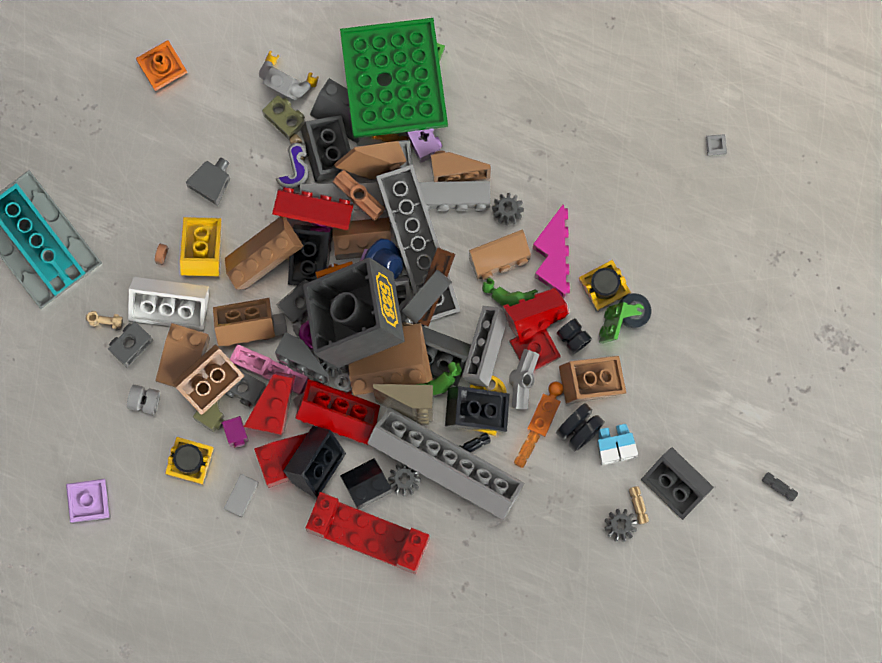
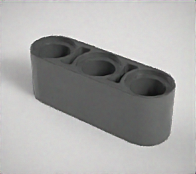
M437 269L401 312L416 324L452 281Z

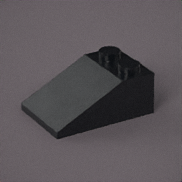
M295 224L292 227L304 247L289 257V285H299L304 279L308 282L316 280L315 272L328 269L333 228Z
M462 386L448 388L445 426L460 429L507 432L510 394Z

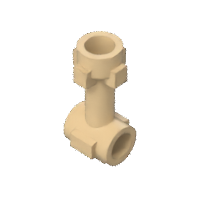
M91 311L86 315V321L93 327L100 323L112 325V329L122 327L123 317H120L118 314H114L113 317L98 316L96 311Z

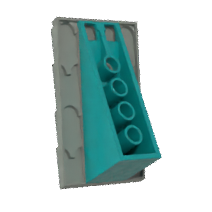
M30 170L0 191V257L40 309L102 264Z

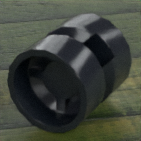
M576 318L570 320L556 333L562 342H567L566 347L573 355L592 341L591 336L586 331L581 330L582 325Z

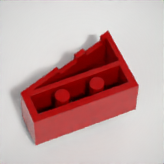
M556 288L535 294L534 298L528 301L521 299L518 301L519 304L513 306L503 305L508 325L520 342L531 338L535 333L548 328L551 324L564 319L569 314L567 303Z
M275 372L243 427L281 435L285 431L295 375Z

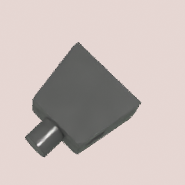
M222 157L219 158L215 165L209 161L204 162L186 181L187 187L218 206L230 181L229 174L224 172L230 163Z

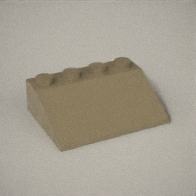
M373 384L376 403L388 409L390 407L420 425H428L429 422H433V385Z

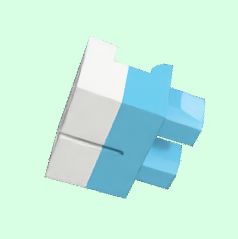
M626 424L616 426L618 436L614 437L610 436L609 428L598 430L599 440L597 445L601 466L616 463L619 459L620 461H625L638 457L633 433L629 432Z

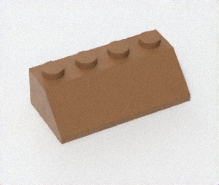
M280 216L225 257L226 274L236 289H247L304 246L286 217Z

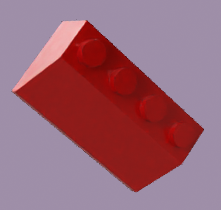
M284 186L283 189H278L272 215L344 230L349 229L354 204H350V200L339 198V201L331 200L332 196L320 194V197L312 196L313 192L304 190L301 193L294 192V188Z
M308 379L295 419L317 427L330 429L340 436L367 444L377 424L380 405Z

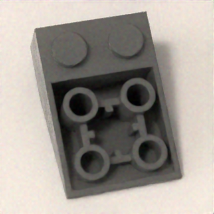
M285 332L275 351L277 360L280 361L279 363L297 369L296 372L305 376L308 374L314 377L313 380L316 382L330 384L328 373L304 341Z

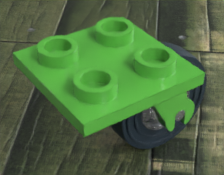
M632 293L624 296L618 304L609 306L604 314V326L601 327L599 332V343L603 344L617 340L622 324L630 328H638L645 325L649 321L652 312L647 298L641 294Z

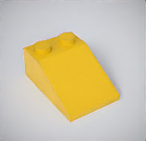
M183 217L180 253L181 275L219 276L221 218Z

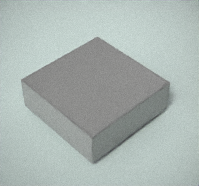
M725 134L706 136L708 156L727 154Z

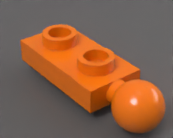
M557 381L549 385V396L546 394L542 395L527 428L544 437L561 403L556 397L563 393V385Z

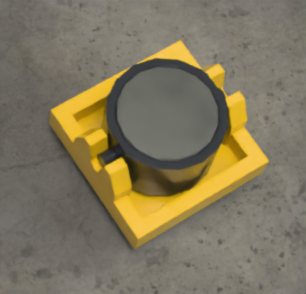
M613 260L579 277L596 311L631 294L625 277L621 275V270L616 267Z
M176 437L174 446L170 450L171 454L168 457V466L165 474L203 485L214 447Z

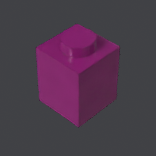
M241 416L222 422L230 447H242L245 445V442L249 441Z

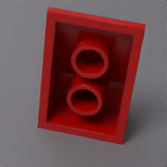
M308 433L254 448L268 488L290 481L283 470Z

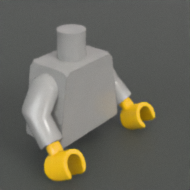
M269 51L264 64L259 70V77L264 80L263 84L294 100L303 96L311 87H316L319 76L314 78L312 77L313 73H308L307 80L302 83L276 69L273 66L276 64L279 55L277 57L272 56V51Z

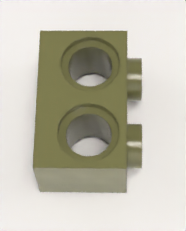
M277 95L262 110L263 116L290 141V138L301 130L305 123V116L299 110L295 111L288 99L285 97L282 99ZM277 107H282L283 111L281 113H275L274 109ZM289 120L297 121L294 126L287 125Z

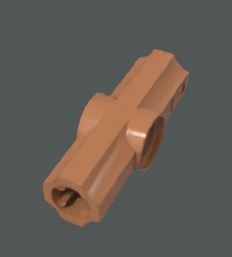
M345 170L340 172L333 180V183L351 199L352 203L361 208L373 221L378 219L385 211V207ZM362 192L364 194V196L361 199H356L354 197L355 193Z

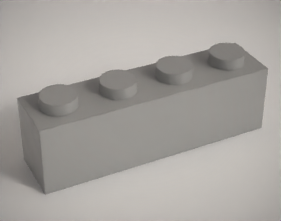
M482 306L462 375L471 385L489 387L507 324L505 312L500 307Z

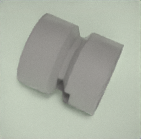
M133 384L128 396L127 409L135 411L142 409L143 413L154 415L159 404L160 391L151 388L145 390L143 386ZM145 396H146V397H147V399H146V404H143L144 399H145Z

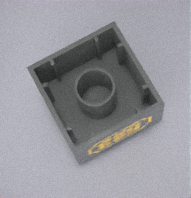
M366 258L304 284L314 355L340 368L405 342L394 274L371 258Z

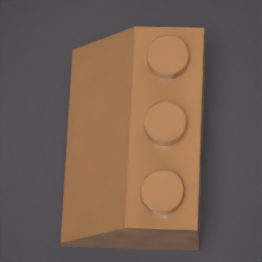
M389 217L378 218L375 221L372 219L350 221L348 230L333 227L336 260L361 258L364 249H369L377 240L382 238L391 241Z
M523 229L469 250V261L477 280L491 278L493 273L499 271L500 273L507 272L514 265L522 266L528 263L531 257Z
M270 298L213 307L214 328L218 347L231 346L237 343H249L260 339L267 340L275 337Z
M215 344L177 378L173 384L202 415L238 383L244 375Z

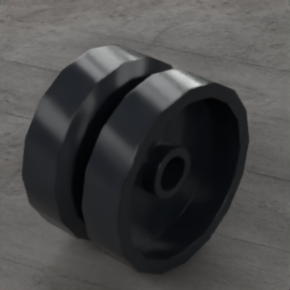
M586 403L570 415L556 431V434L562 440L568 439L574 434L568 444L574 452H577L586 445L605 423L599 415H595L586 421L592 414V409Z

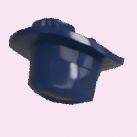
M381 238L367 250L364 259L371 258L393 272L394 279H397L402 274L403 263L401 253L394 242Z

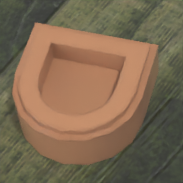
M161 243L158 245L155 254L156 264H164L169 249L167 245Z

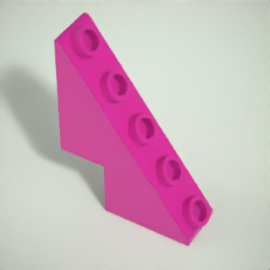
M562 204L533 243L532 249L546 258L536 271L535 278L550 289L556 288L564 298L566 294H570V283L566 282V275H569V264H566L565 256H569V245H565V238H568V227H565V220H568V208H564Z

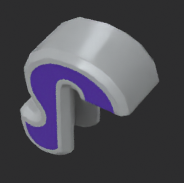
M293 143L288 148L293 174L276 178L277 183L281 187L295 189L300 187V184H305L309 178L307 164L301 160L302 157H307V152L300 143Z

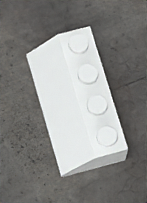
M133 277L129 287L128 321L171 326V323L189 329L204 331L209 300V286Z

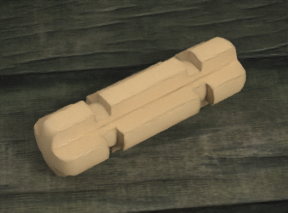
M639 486L629 489L630 496L633 497L632 503L635 513L638 514V523H648L649 518L645 514L646 508L643 498L640 496Z

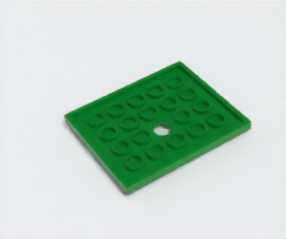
M434 18L340 29L354 138L448 127ZM381 73H387L391 76L392 81L389 85L381 86L377 82V78Z

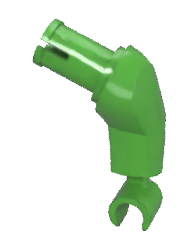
M487 278V281L483 282L482 286L483 292L492 293L491 298L502 307L506 304L509 306L519 304L518 301L521 299H525V301L533 299L534 293L538 292L534 289L525 293L520 291L510 293L502 287L495 289V282L491 278Z
M451 362L448 365L449 373L443 372L437 379L417 385H433V396L446 393L455 381L453 376H458L462 373L460 364Z

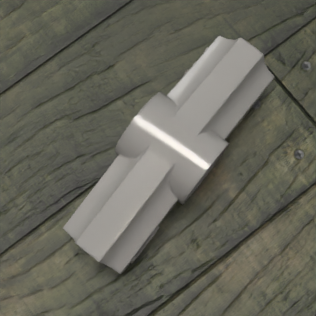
M524 349L517 370H513L510 373L509 382L513 386L512 408L528 409L529 388L534 385L535 377L533 371L539 358V354Z

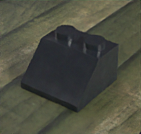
M375 458L340 475L358 510L392 493V489Z

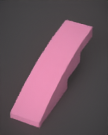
M238 344L230 358L233 364L267 381H270L275 372L295 375L292 392L298 395L303 393L309 377L293 371L269 357Z

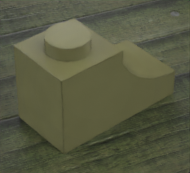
M219 400L202 415L196 411L193 416L195 421L212 432L216 429L219 430L223 425L222 422L225 421L223 420V413L219 410Z

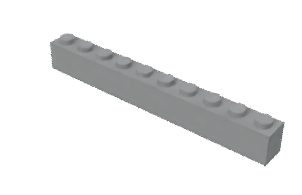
M490 181L419 182L428 211L430 209H437V211H448L449 209L466 211L468 208L484 211L490 208ZM359 183L385 207L378 183ZM300 184V193L304 190L313 192L312 196L320 197V194L332 196L331 200L335 201L343 198L350 200V204H353L351 199L335 184ZM357 192L354 195L356 199H361L364 196L362 192ZM353 206L352 212H354V210H361V212H364L358 206Z

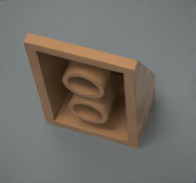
M399 141L354 147L334 165L336 168L374 180L378 175L400 169V166L406 162V158Z
M437 151L431 155L434 182L490 179V164L451 152L445 153V151Z
M171 323L155 381L175 387L173 382L206 353L210 341L209 335Z
M619 356L570 361L559 366L566 404L626 394Z

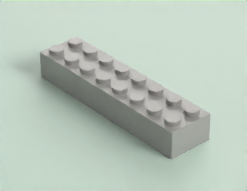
M412 164L378 175L376 180L415 296L423 287L437 247L440 248ZM452 283L441 294L431 321L460 312Z
M390 407L374 427L367 443L502 520L506 517L525 484Z

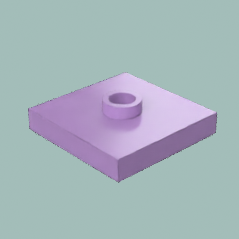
M105 479L66 484L70 523L110 518Z

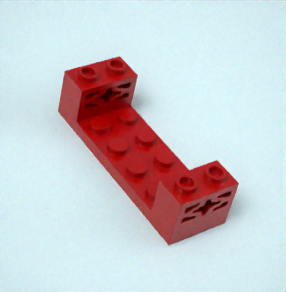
M322 492L319 493L305 527L306 531L415 575L430 539V535L414 528L409 530L339 502L338 498Z

